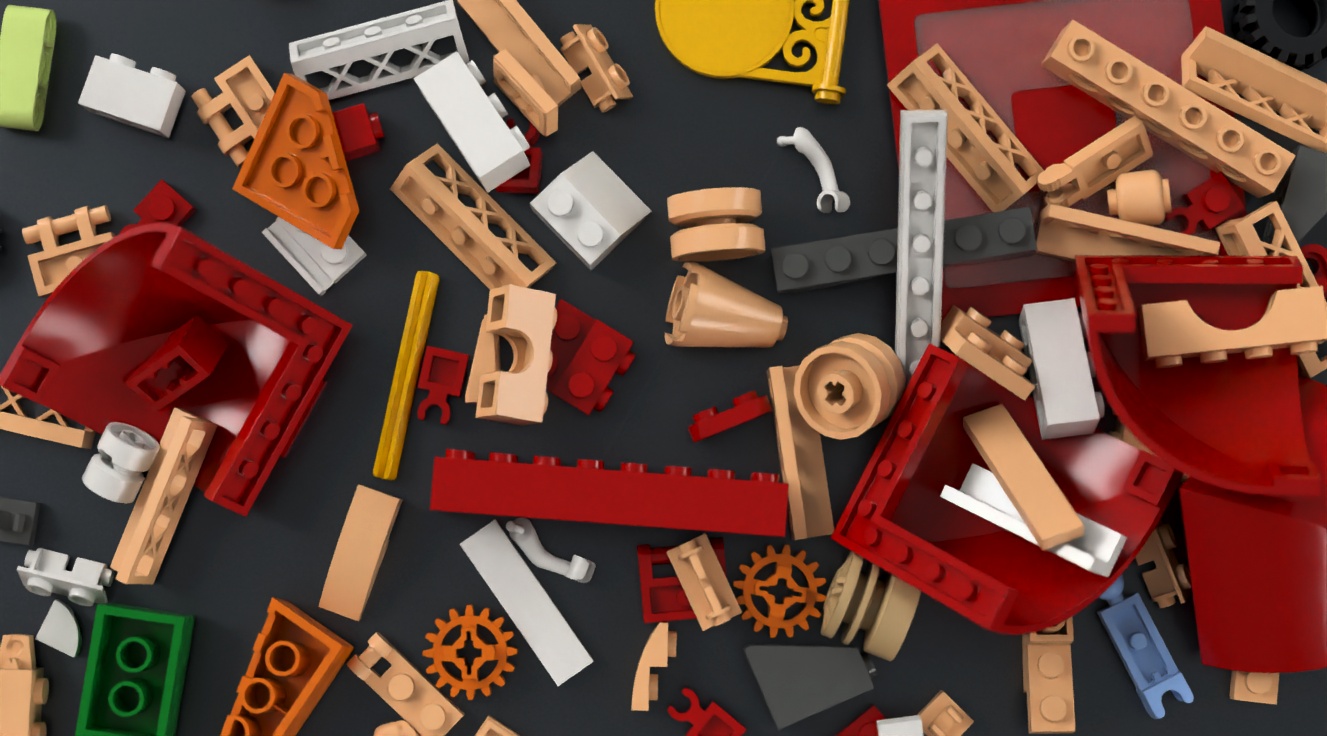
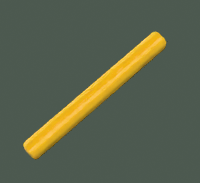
M418 271L415 276L373 468V476L376 478L391 481L397 477L440 280L439 276L433 272Z

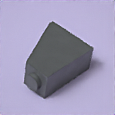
M748 643L742 646L778 730L875 688L871 680L872 677L877 675L874 664L867 652L860 654L858 648L854 645Z

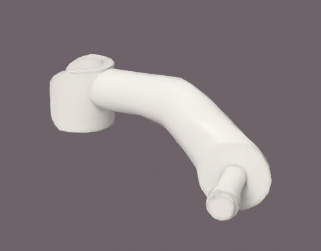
M797 127L794 136L778 137L777 144L779 146L794 144L797 151L804 154L814 166L823 190L817 198V208L822 213H830L832 201L835 199V210L841 213L847 211L850 206V198L845 192L839 191L831 160L809 130Z
M520 517L514 521L507 522L506 529L509 531L510 537L532 564L539 568L564 575L580 583H588L591 580L596 568L594 562L577 555H573L571 562L552 555L544 549L535 528L527 518Z

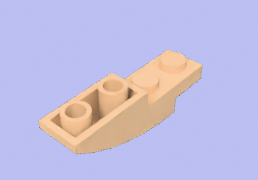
M1073 616L1050 628L1022 634L1024 693H1027L1029 734H1073L1076 731L1071 643L1074 642Z

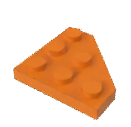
M284 73L232 189L332 249H342L360 210L329 99L324 91L294 74Z

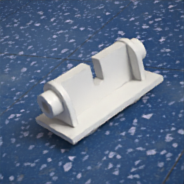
M38 548L36 551L29 550L27 552L24 562L25 567H17V572L23 586L34 594L50 596L51 593L68 596L70 601L82 606H93L94 603H108L103 586H111L114 570L108 569V565L105 563L77 557L71 572L66 570L70 559L69 555Z

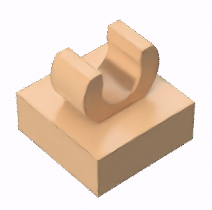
M942 690L917 714L922 719L923 733L926 736H961L974 723Z

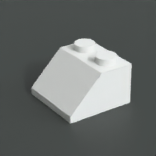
M593 151L558 175L530 202L532 211L591 271L652 213L639 197Z

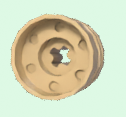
M851 551L845 563L837 570L829 587L823 606L824 619L820 631L821 635L832 639L841 622H844L841 642L848 645L860 628L865 630L864 652L891 662L896 657L907 635L921 591L891 573L887 575L885 581L878 580L880 567L870 561L864 573H860L863 557Z

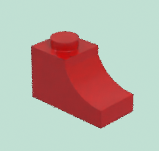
M197 314L171 333L165 343L145 363L131 373L125 384L152 409L158 412L210 376L229 343Z

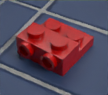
M560 299L555 307L557 310V321L552 330L550 346L553 361L547 374L546 391L590 417L594 409L601 413L613 395L614 391L608 388L615 374L618 373L624 376L637 354L630 351L634 341Z

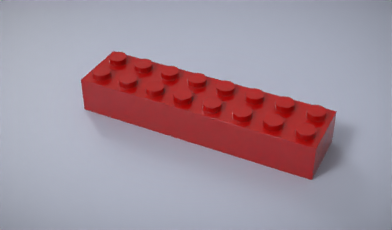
M446 449L445 457H434L430 510L785 537L789 483H779V474L755 472L750 475V481L736 480L735 471L709 469L707 477L691 476V468L665 466L664 474L647 473L648 465L622 462L621 471L604 470V461L577 459V467L561 466L560 458L534 456L533 464L518 463V456L516 454L490 452L489 461L475 460V453L472 451Z

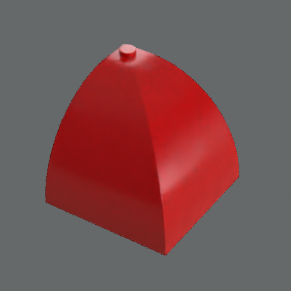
M166 223L146 224L119 234L101 245L74 268L58 285L35 315L0 374V385L33 402L46 406L103 435L109 423L120 422L147 432L160 444L174 407L185 409L218 424L194 486L204 491V496L212 502L246 517L353 325L181 227ZM198 314L229 345L210 376L156 412L131 390L125 382L132 372L145 363L165 343L171 333Z
M1075 255L1078 293L1091 358L1099 383L1119 419L1142 445L1176 470L1199 481L1223 489L1247 494L1274 495L1287 501H1303L1307 499V496H1321L1322 477L1316 464L1310 461L1304 435L1297 354H1290V348L1272 349L1273 356L1265 358L1245 359V353L1240 352L1227 354V361L1201 364L1200 357L1182 358L1183 365L1156 368L1155 361H1143L1138 310L1141 305L1187 300L1194 313L1212 327L1229 331L1248 328L1260 321L1267 309L1270 297L1277 290L1296 289L1297 284H1302L1303 265L1297 256Z
M929 343L830 538L988 630L1014 635L1033 633L1050 628L1080 612L1118 579L1141 551L1154 531L1184 473L1176 470L1158 457L1098 429H1095L1093 434L1042 440L1033 397L1028 396L1026 400H1023L975 367L969 365L960 357ZM1003 404L1074 511L1127 537L1108 578L1089 571L1047 549L1042 550L1039 545L940 497L945 485L960 490L972 463L991 471L964 430L963 417Z
M1298 375L1304 435L1310 461L1316 464L1322 477L1321 496H1307V499L1303 501H1287L1274 495L1247 494L1223 489L1199 481L1191 476L1179 488L1201 662L1203 665L1255 673H1289L1327 668V385Z

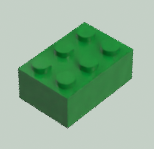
M116 603L97 604L75 736H176L195 615Z

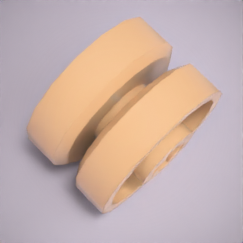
M744 187L710 188L679 193L667 198L669 222L675 226L689 227L677 231L670 236L671 257L673 261H725L765 253L764 229L754 224L745 223L756 219L762 214L760 190Z
M856 333L842 336L830 344L819 347L802 360L795 374L794 396L798 410L809 426L824 436L843 440L858 437L892 416L905 391L906 378L901 361L889 345L875 336Z

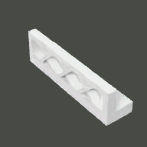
M453 0L439 2L289 43L290 61L295 76L308 82L307 74L324 71L334 76L328 87L320 88V90L327 93L329 100L417 77L453 54L440 56L429 50L434 41L453 35L457 52L465 63L470 62ZM403 48L416 54L411 64L402 67L388 61L394 51ZM365 60L375 65L370 75L361 78L349 74L347 71L353 62Z
M972 463L960 490L945 485L940 497L1039 545L991 471ZM1076 513L1084 524V536L1047 550L1089 571L1108 578L1127 537Z

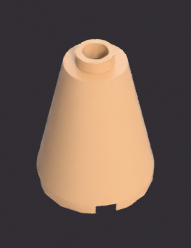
M687 261L683 264L682 267L689 271L686 277L677 275L666 312L665 321L673 323L672 334L665 333L667 345L675 347L771 348L776 341L783 340L787 331L788 317L783 316V309L780 305L698 263Z

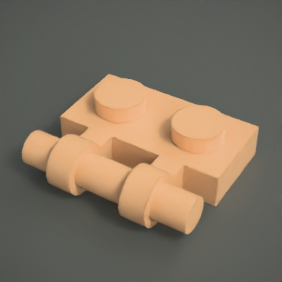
M250 55L214 78L223 93L212 99L206 88H201L191 95L192 100L198 107L197 115L203 124L210 125L220 140L218 142L219 148L225 156L230 155L238 168L242 167L248 154L244 145L251 139H255L275 94ZM231 107L234 108L244 123L236 130L232 129L223 115Z
M106 205L90 209L89 206L75 209V214L54 220L49 216L37 220V225L22 229L23 238L27 245L41 241L44 251L27 255L38 297H49L69 273L87 256L115 237V234L112 232L100 235L96 233V225L111 221ZM79 230L81 240L60 246L58 241L60 235Z

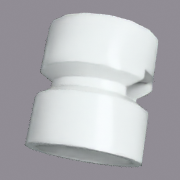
M111 422L106 426L97 445L100 453L92 456L82 476V480L88 489L105 499L118 503H132L145 480L142 472L150 469L160 449V445L154 437L135 426Z

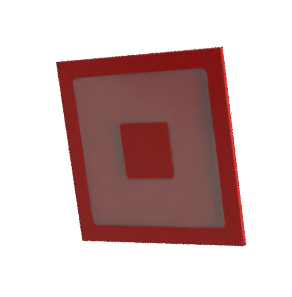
M878 0L888 83L912 61L938 43L1044 171L1052 164L1064 163L1065 159L1128 120V118L1041 66L1060 32L1069 22L1075 20L1181 86V55L1203 28L1207 26L1225 35L1221 0ZM932 60L928 61L927 63L933 71L943 78L942 72ZM1197 74L1198 78L1208 82L1205 77ZM889 89L899 171L901 110L907 109ZM958 96L959 102L964 108L970 110L968 103ZM1201 97L1202 99L1206 100L1215 107L1219 108L1220 110L1235 118V113L1233 111ZM986 129V133L990 137V139L994 143L998 144L997 138L994 136V134L990 130ZM1146 130L1153 156L1129 172L1151 169L1158 171L1162 179H1169L1172 209L1175 207L1187 208L1188 206L1181 196L1217 173ZM946 157L944 220L993 213ZM1014 162L1016 170L1027 180L1029 176L1018 163ZM1116 180L1085 200L1080 199L1067 207L1119 219V215H1110L1107 194V190L1116 189ZM1229 180L1227 181L1241 200L1244 208L1218 225L1227 220L1243 218L1247 215L1244 189ZM1035 184L1027 193L1005 210L1030 207L1034 233H1036L1040 211L1046 207L1044 197L1049 192L1040 190L1038 184ZM1174 217L1169 221L1151 227L1180 233L1184 228V224L1180 218ZM1197 223L1196 230L1191 236L1220 242L1219 252L1216 256H1228L1215 227L1204 232L1200 224ZM1034 253L1032 256L943 267L941 322L953 305L965 313L972 307L986 317L1021 314L1024 304L1075 298L1076 306L1081 307L1076 282L1075 262Z

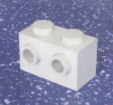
M111 53L109 59L95 55L78 104L88 112L169 139L186 92L175 82L177 76L156 67H152L150 73L136 69L135 61L118 54Z

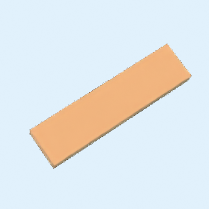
M1003 404L963 417L964 430L1042 550L1084 536V524Z

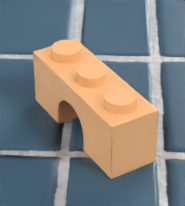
M512 284L490 289L485 332L504 337L512 347L514 358L508 372L496 371L480 375L476 418L520 426L542 423L543 415L548 407V395L546 393L547 374L553 361L550 346L552 330L557 321V310L555 308L556 294Z

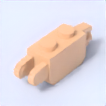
M8 634L2 637L0 646V736H46V724L41 722L42 704H46L48 700L49 681L47 678H43L44 668L36 667L34 635Z

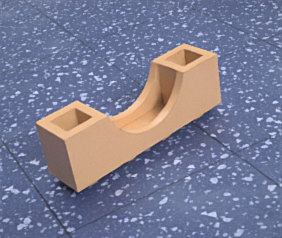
M1323 286L1277 290L1270 297L1267 309L1260 321L1253 326L1241 330H1222L1208 325L1194 313L1187 300L1141 305L1138 310L1143 361H1155L1156 368L1183 365L1182 358L1200 357L1201 364L1227 361V354L1240 352L1245 353V359L1265 358L1273 356L1272 349L1290 348V354L1292 355L1317 352V345L1327 341V315Z

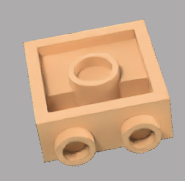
M953 305L941 322V341L955 355L1023 400H1026L1035 388L1024 376L1028 370L1027 368L1033 361L1022 351L1026 344L1005 329L1001 335L989 329L988 327L992 321L974 308L970 307L967 313Z

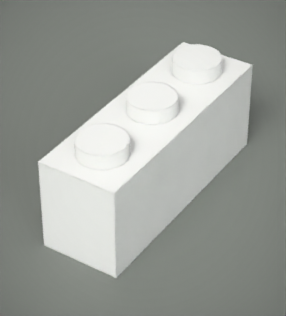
M456 51L413 78L424 98L487 193L531 166L524 152L530 148L527 140L517 126L511 129L508 128L502 119L508 113L497 95L493 93L487 97L481 88V85L486 80L473 60L465 64Z
M1075 298L1024 304L1018 322L1022 341L1026 344L1024 346V353L1033 360L1028 367L1030 382L1035 386L1032 393L1042 440L1093 434L1100 418L1104 417V402L1101 392H1095L1092 378L1095 377L1096 371L1091 353L1086 352L1083 338L1087 337L1083 313H1078Z

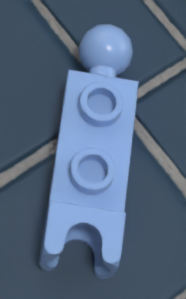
M1121 574L1099 596L1100 599L1107 600L1109 606L1097 611V614L1136 687V692L1147 713L1153 719H1160L1165 716V709L1161 699L1166 691L1171 690L1177 700L1184 701L1185 703H1192L1194 696L1183 674L1179 672L1139 593L1134 592L1126 597L1123 596L1124 579Z

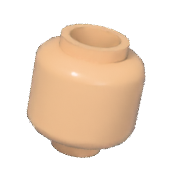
M1156 170L1122 173L1116 179V189L1107 190L1110 215H1119L1121 220L1154 226L1164 221L1165 213H1172L1169 179H1162L1160 173Z

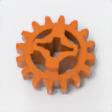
M784 544L780 554L775 553L772 545H766L765 557L761 558L760 555L753 551L750 553L754 564L751 567L740 564L738 567L745 574L744 580L733 581V586L742 589V595L737 596L736 600L739 605L745 604L747 608L740 617L742 620L754 617L756 621L754 622L753 630L759 632L766 625L769 626V637L775 638L778 629L783 628L787 637L790 638L793 637L794 625L798 624L805 631L809 629L808 622L805 619L808 615L817 618L821 616V613L814 605L816 601L823 602L826 600L827 596L817 593V587L825 584L826 579L821 577L814 578L813 572L816 571L819 564L812 562L806 565L803 562L806 557L804 550H800L793 557L790 556V545ZM776 562L771 575L764 580L753 579L762 567ZM792 565L796 566L803 573L808 588L798 586L792 578ZM783 578L784 586L792 591L799 592V595L790 594V596H783L781 603H775V596L766 590H760L759 587L777 585L778 579ZM751 594L761 596L767 603V617L763 616L756 609L752 602ZM796 602L805 603L804 607L795 616L783 620L787 608Z
M469 604L466 606L465 615L460 616L456 608L450 609L449 616L451 621L446 622L442 618H437L434 622L440 629L439 633L428 632L425 636L427 640L434 643L433 648L422 651V656L433 658L434 664L430 665L426 672L427 674L439 673L441 677L435 685L437 688L444 686L446 683L452 685L451 697L455 698L461 689L466 690L468 700L475 698L476 689H481L482 693L488 697L492 694L490 683L494 682L503 687L506 681L501 672L503 670L513 672L516 667L507 661L508 656L518 653V648L507 645V641L515 633L514 631L502 632L500 627L505 621L503 616L497 618L494 622L489 619L491 608L485 607L480 615H475L473 604ZM462 624L461 637L454 644H443L447 634L454 627ZM478 624L489 629L498 643H488L479 634ZM470 632L474 648L481 649L482 655L474 659L471 671L467 656L460 655L459 652L461 648L467 646ZM498 660L493 672L479 680L480 667L486 661ZM452 661L461 670L462 679L451 674L444 662Z

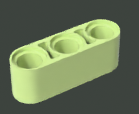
M8 5L5 9L0 35V127L39 131L41 128L56 35V15L54 10Z

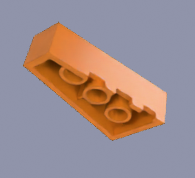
M272 597L267 609V619L262 632L258 633L252 649L254 650L245 676L241 678L236 691L238 692L231 714L227 715L220 736H296L355 647L286 599Z

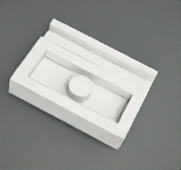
M280 217L276 218V221L269 228H265L262 231L263 235L320 296L324 295L328 288L334 283L336 284L367 255L349 235L342 249H332Z

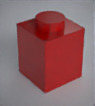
M364 103L332 112L346 162L381 151L378 139L385 137L377 112L370 114Z

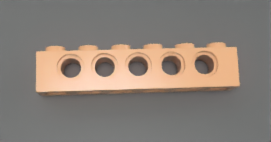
M1075 20L1069 22L1062 29L1041 63L1042 67L1127 119L1133 116L1138 117L1143 121L1147 131L1214 172L1222 171L1227 180L1257 198L1274 193L1296 156Z

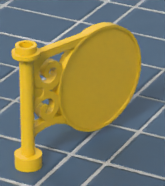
M794 0L655 1L657 27L664 45L678 62L697 74L718 79L740 77L812 87V92L815 93V101L824 104H840L841 97L846 94V89L838 86L850 0H833L831 16L823 21L814 22L806 19L801 9L806 3H813L815 7L810 8V15L818 17L824 10L823 0H796L795 2ZM793 20H795L798 27L803 30L794 31L790 34ZM799 42L810 44L815 49L817 55L816 64L807 72H789L763 68L778 55L781 49L783 50L784 60L788 65L795 68L805 66L811 56L808 47L802 49V56L798 58L792 54L794 45Z

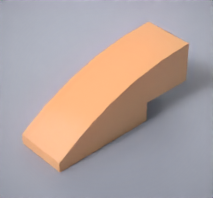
M358 484L331 561L318 607L358 622L360 621L390 541L388 539L403 499Z

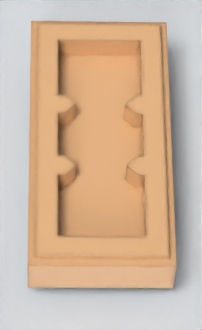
M506 49L494 55V83L542 135L547 137L557 131L558 104L546 93L542 81L535 74L530 75Z

